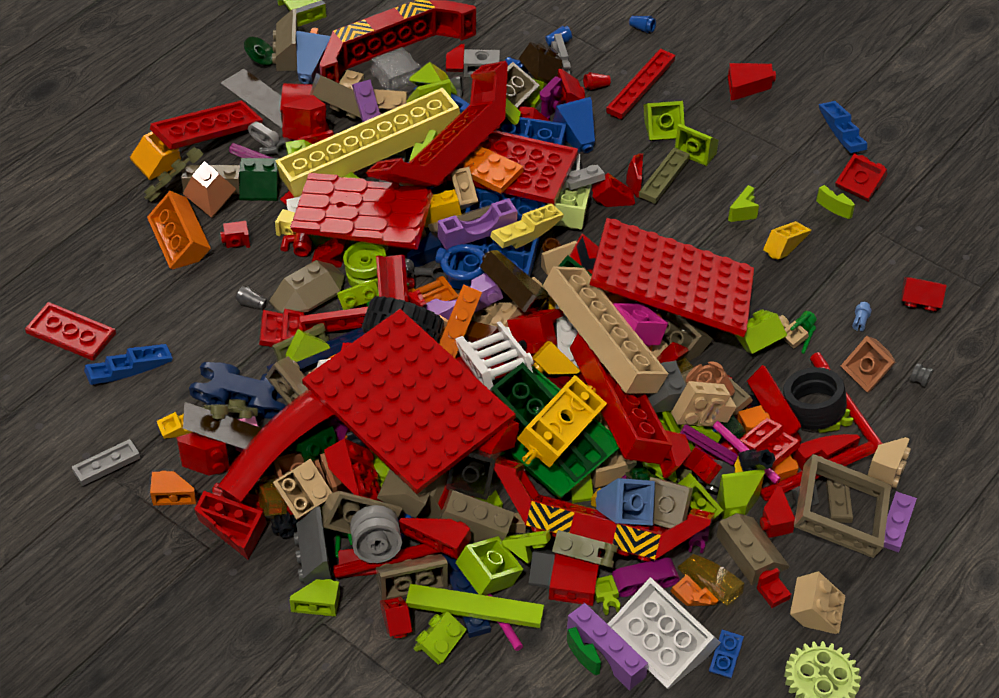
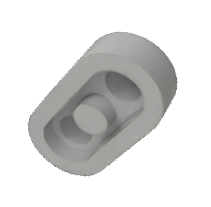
M256 121L248 126V131L255 140L266 147L277 146L279 135L275 131Z

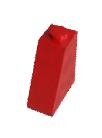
M729 63L727 77L730 100H737L771 89L772 82L776 80V71H773L772 64Z

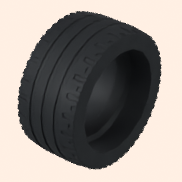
M821 367L805 368L791 375L784 384L783 396L800 422L801 428L821 430L833 426L843 418L847 406L846 388L842 378L834 371ZM812 393H822L831 396L829 400L817 404L803 403L798 400Z

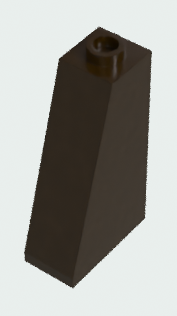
M488 251L482 257L483 262L479 267L522 311L540 310L550 297L542 286L500 251Z

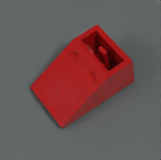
M344 438L324 450L328 469L354 495L381 501L377 499L380 491L378 473L374 467L373 454L369 449Z

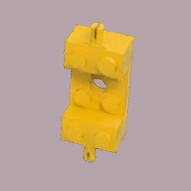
M574 375L525 427L517 438L529 450L522 457L523 462L530 457L525 462L530 464L537 457L549 468L607 404L595 393L596 389L593 386H587ZM561 413L567 414L570 421L563 420Z

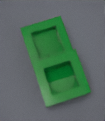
M577 627L568 629L567 643L574 656L588 671L594 675H599L601 661L593 643L584 646Z

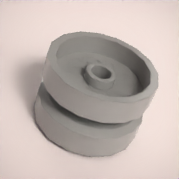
M372 505L357 511L352 517L350 523L354 553L359 559L368 563H381L395 557L400 551L402 545L397 515L392 509L385 506Z

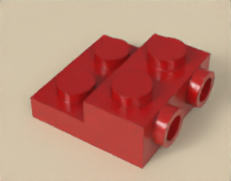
M853 154L835 182V186L869 201L875 190L880 188L887 177V169L880 163L869 161L863 155Z

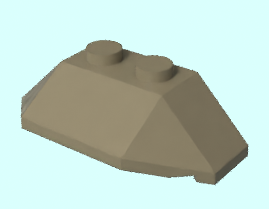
M315 260L285 277L269 300V303L279 313H283L284 309L309 312L337 296V293L342 289L345 275L333 264Z

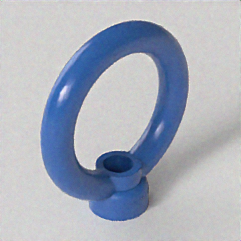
M459 244L447 250L439 248L437 251L436 263L441 264L443 272L452 279L469 281L484 273L480 267L469 273H459L452 270L449 266L452 255L459 252H469L476 255L481 265L483 262L482 257L485 253L476 246Z

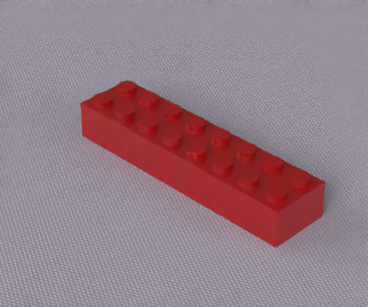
M578 333L569 349L587 385L593 386L596 389L595 393L607 403L601 410V413L624 458L630 461L662 464L673 444L646 394L625 393L617 381L610 375L604 364L599 361L594 351L589 348L584 338Z

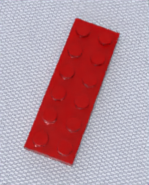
M240 100L151 123L150 130L172 150L247 130L248 126L253 122L262 123L263 119Z

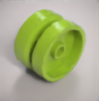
M357 242L345 251L343 260L347 280L352 287L370 280H375L378 286L376 256L386 257L385 249L380 244Z

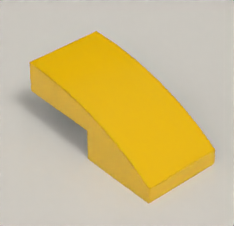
M174 412L157 421L164 439L192 433L183 429L184 414L178 416Z

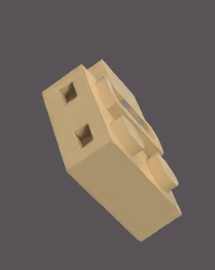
M688 381L671 413L677 424L713 427L717 421L728 423L736 409V405L724 384Z

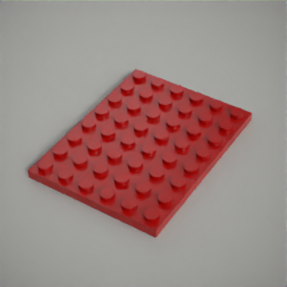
M606 218L589 285L744 337L747 331L754 268L746 263H739L728 257H721L710 251L697 249L690 244H683L672 238L659 236L655 232H647L639 229L637 226L621 223L617 219Z
M401 309L302 378L303 385L416 494L515 419V413Z

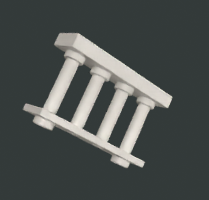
M501 321L497 322L498 333L473 343L467 342L463 336L455 338L460 357L474 376L489 390L493 387L492 380H495V377L512 371L522 362L533 373L531 365L534 362L531 354L524 351L512 336L509 327H505ZM501 340L503 341V342H501V343H499V344H496V345H494V346H491V347H489V348L483 349V350H481V351H477L478 349L483 348V347H485V346H488V345H490V344H493V343H495V342H498V341H501ZM506 349H509V350H510V351H507V352L502 353V354H500V355H497V356H495V357H492V358H490V359H487V360H484V359H483V358H486V357H488V356H491V355H494V354H496V353H499V352H501V351H504V350H506ZM515 357H516V359H517V360H514V361H512V362H509V363H506V364H504V365H501V366H499V367H496V368H494V369H491V368H490V367H492V366H495V365L500 364V363H502V362L508 361V360L513 359V358H515Z

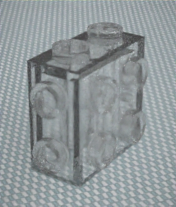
M403 47L372 58V66L370 67L372 75L377 77L381 86L391 91L413 84L409 81L410 77L421 69L419 63H416L412 59L411 54L407 53Z

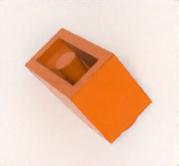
M174 471L152 472L150 494L153 506L191 505L197 503L194 487Z

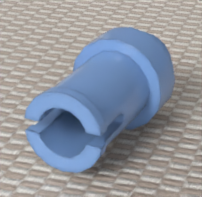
M861 302L856 306V316L852 325L856 331H858L859 325H861L860 331L865 329L867 318L870 317L872 311L869 303Z

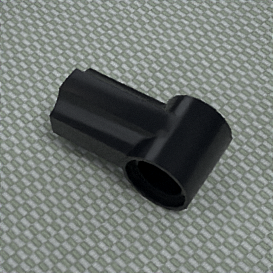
M750 449L738 453L743 472L771 468L775 461L774 453H771L768 449L758 451L757 449Z

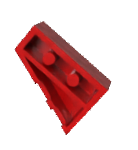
M203 491L194 508L198 520L249 560L267 524L264 512Z

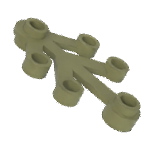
M193 147L186 153L188 158L184 161L178 158L171 165L173 169L169 174L166 171L161 173L157 177L159 182L155 187L151 185L144 191L146 194L144 198L150 202L160 195L161 187L166 185L174 175L183 170L188 161L192 164L195 163L203 155V152L199 148Z
M230 399L228 405L213 404L202 407L210 410V414H213L212 418L225 419L229 412L239 413V418L258 416V408L247 407L246 400Z

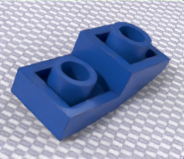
M725 630L721 631L719 637L721 643L715 649L709 672L732 678L744 636Z

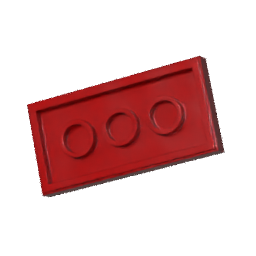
M50 302L42 308L25 328L26 333L92 361L97 358L116 334V330L112 327Z

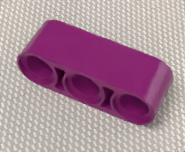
M662 558L622 567L612 573L620 597L633 596L650 577L662 588L674 586L680 580L671 558Z

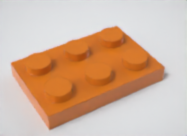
M480 145L477 146L478 149L466 157V161L455 167V170L469 167L472 180L500 194L523 173L522 165Z

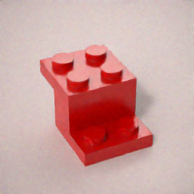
M559 308L531 311L508 319V327L517 342L524 340L527 343V349L524 351L530 353L533 357L547 341L552 342L554 345L557 344L553 323L557 322V318L563 317L564 313Z

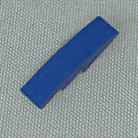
M836 101L819 104V109L829 127L850 153L867 150V142L859 136V128L851 122L850 113Z
M166 344L127 348L126 354L107 356L104 363L87 364L84 371L90 385L131 377L152 370L172 361L173 358Z

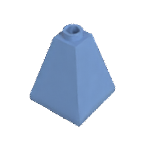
M301 31L296 32L297 73L302 84L313 83L316 73L320 74V62L331 36Z
M617 478L597 491L596 510L615 523L653 525L655 481Z

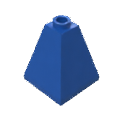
M591 97L557 105L553 122L566 124L565 140L572 147L577 148L579 153L591 152L595 142Z

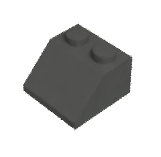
M676 361L660 363L668 372V376L658 393H646L656 413L673 410L686 387Z

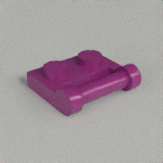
M556 76L540 91L541 114L548 120L555 112L556 106L561 105L562 79Z

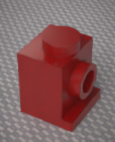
M246 221L223 224L224 232H220L222 243H226L227 248L245 245L246 248H250Z

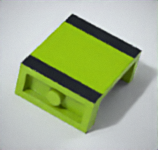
M278 0L279 6L285 4L290 11L296 9L298 27L326 17V4L323 0Z

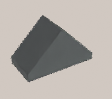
M534 548L529 585L550 587L555 552H552V548Z

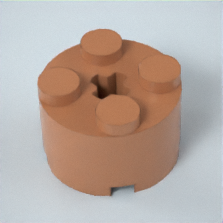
M708 362L709 365L705 366L700 364L694 367L686 377L687 383L688 381L724 384L731 396L735 393L731 380L723 367L717 362Z

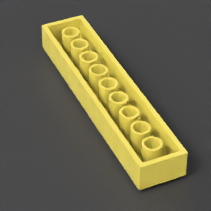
M443 88L438 89L276 160L280 178L294 198L299 197L302 194L309 173L333 174L339 177H344L350 172L354 173L398 152L404 151L414 146L416 142H423L429 130H435L439 134L460 114V109Z

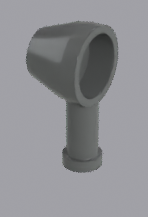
M460 75L450 80L457 90L456 96L462 99L463 80Z
M284 137L277 143V146L260 147V153L264 155L277 153L280 157L287 156L286 145L283 144L291 140Z
M439 263L435 264L433 268L415 267L414 269L415 276H432L435 280L440 276H444L448 281V276L443 272Z

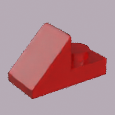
M332 238L315 249L312 262L318 260L333 264L336 268H341L346 239Z
M698 445L694 446L691 453L682 463L708 484L711 483L722 468Z

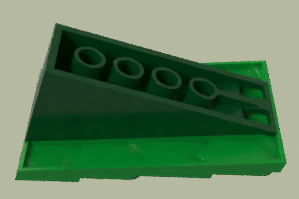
M523 362L490 389L493 394L515 413L513 421L518 422L520 428L517 438L525 427L561 390L533 366H531L532 373ZM561 413L563 420L570 421L567 414ZM594 418L550 468L537 457L530 464L525 463L530 457L523 462L522 457L529 450L519 440L515 442L514 448L505 451L516 461L523 463L524 468L534 478L538 479L548 490L561 499L620 448L612 432Z

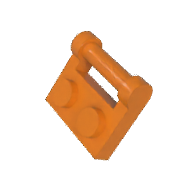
M440 276L436 281L417 289L412 288L408 290V292H414L419 289L426 303L435 298L441 301H452L458 298V294L444 276Z

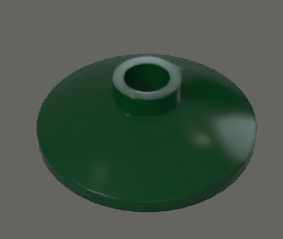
M248 37L244 41V49L252 60L261 65H271L273 63L272 53L274 52L267 42L258 37Z

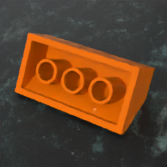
M169 191L147 216L170 269L173 270L197 263L211 249L187 197Z

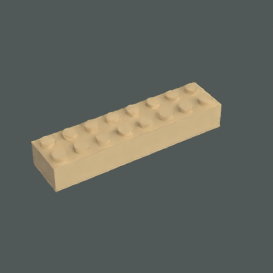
M553 266L543 287L557 303L559 309L567 316L569 322L577 329L579 335L584 338L589 348L594 351L599 361L604 364L610 375L621 386V389L628 394L658 393L668 376V372L600 288L589 285L591 276L584 268Z

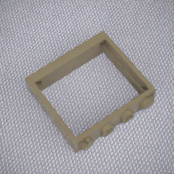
M812 454L803 466L794 527L874 558L884 548L891 485ZM816 474L877 497L872 535L810 511Z

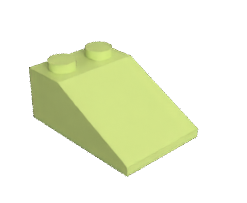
M591 184L573 190L566 188L560 192L554 206L564 216L554 226H565L570 229L583 228Z

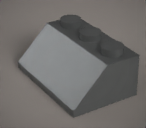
M318 506L296 523L297 532H294L295 545H299L300 550L296 551L297 562L302 564V569H298L299 580L304 582L305 586L316 579L332 580L326 532L323 527L321 509Z

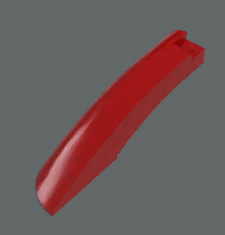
M307 389L275 415L244 448L227 470L226 476L217 486L222 491L220 494L232 501L241 502L269 465L288 446L328 417L333 419L337 416Z

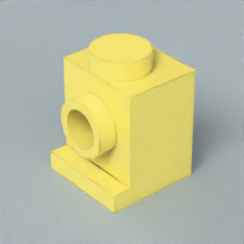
M284 209L281 211L275 221L277 236L281 234H295L290 228L295 212Z

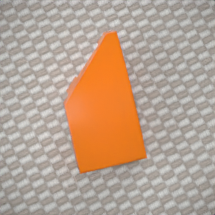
M688 575L684 576L670 590L686 606L715 605L719 601L706 587L701 589Z

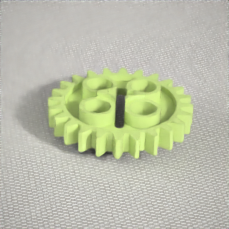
M822 641L820 647H817L816 643L812 642L811 648L804 644L802 650L796 648L795 654L790 655L785 667L784 677H787L785 685L790 686L789 693L796 692L795 698H855L856 692L860 688L861 677L858 676L860 669L854 668L856 660L849 661L850 653L841 654L842 647L834 650L833 643L828 648L825 646L824 641Z

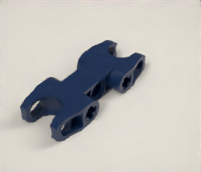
M222 362L202 363L200 366L201 375L211 381L208 383L194 382L189 387L190 395L207 405H226L230 399L246 400L247 407L258 408V416L256 417L272 419L279 413L276 410L281 411L286 407L285 404L276 401L282 398V396L265 377L267 374H263L260 380L241 376L240 370L237 367Z

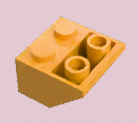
M153 132L142 137L130 156V160L149 180L158 177L164 171L172 170L171 165L178 158L181 160L179 148L170 150Z

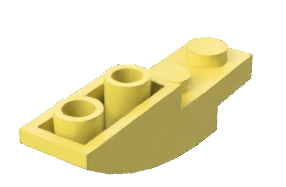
M551 203L524 213L520 221L493 230L490 237L502 248L512 245L517 249L543 235L563 218L564 214Z

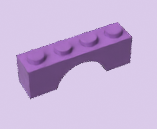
M508 198L492 203L483 216L473 221H461L456 215L438 220V238L447 250L455 245L466 244L491 236L493 230L517 222V209Z
M486 273L471 280V288L482 292L474 313L503 299L499 286ZM435 298L426 303L427 306L424 308L449 320L457 299L441 301Z
M586 603L568 615L567 631L570 628L577 627L583 644L593 643L594 647L607 659L613 675L629 691L646 678L648 662Z

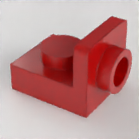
M778 568L764 571L759 576L757 590L771 608L791 598V593L779 579L780 571Z

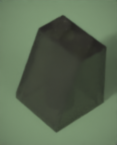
M475 449L449 469L446 489H452L465 495L488 500L500 485V478L494 469L495 463L505 459L507 450L491 455Z

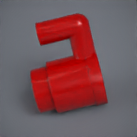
M295 232L293 235H285L282 239L281 251H288L289 243L294 242L293 251L297 256H307L311 251L312 241L308 234Z

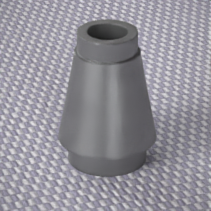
M242 286L236 296V301H239V304L263 310L267 303L266 298L249 286Z

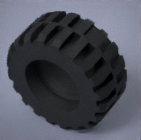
M376 296L370 300L362 324L364 334L401 309L439 343L444 328V321L435 312L414 303L392 297Z

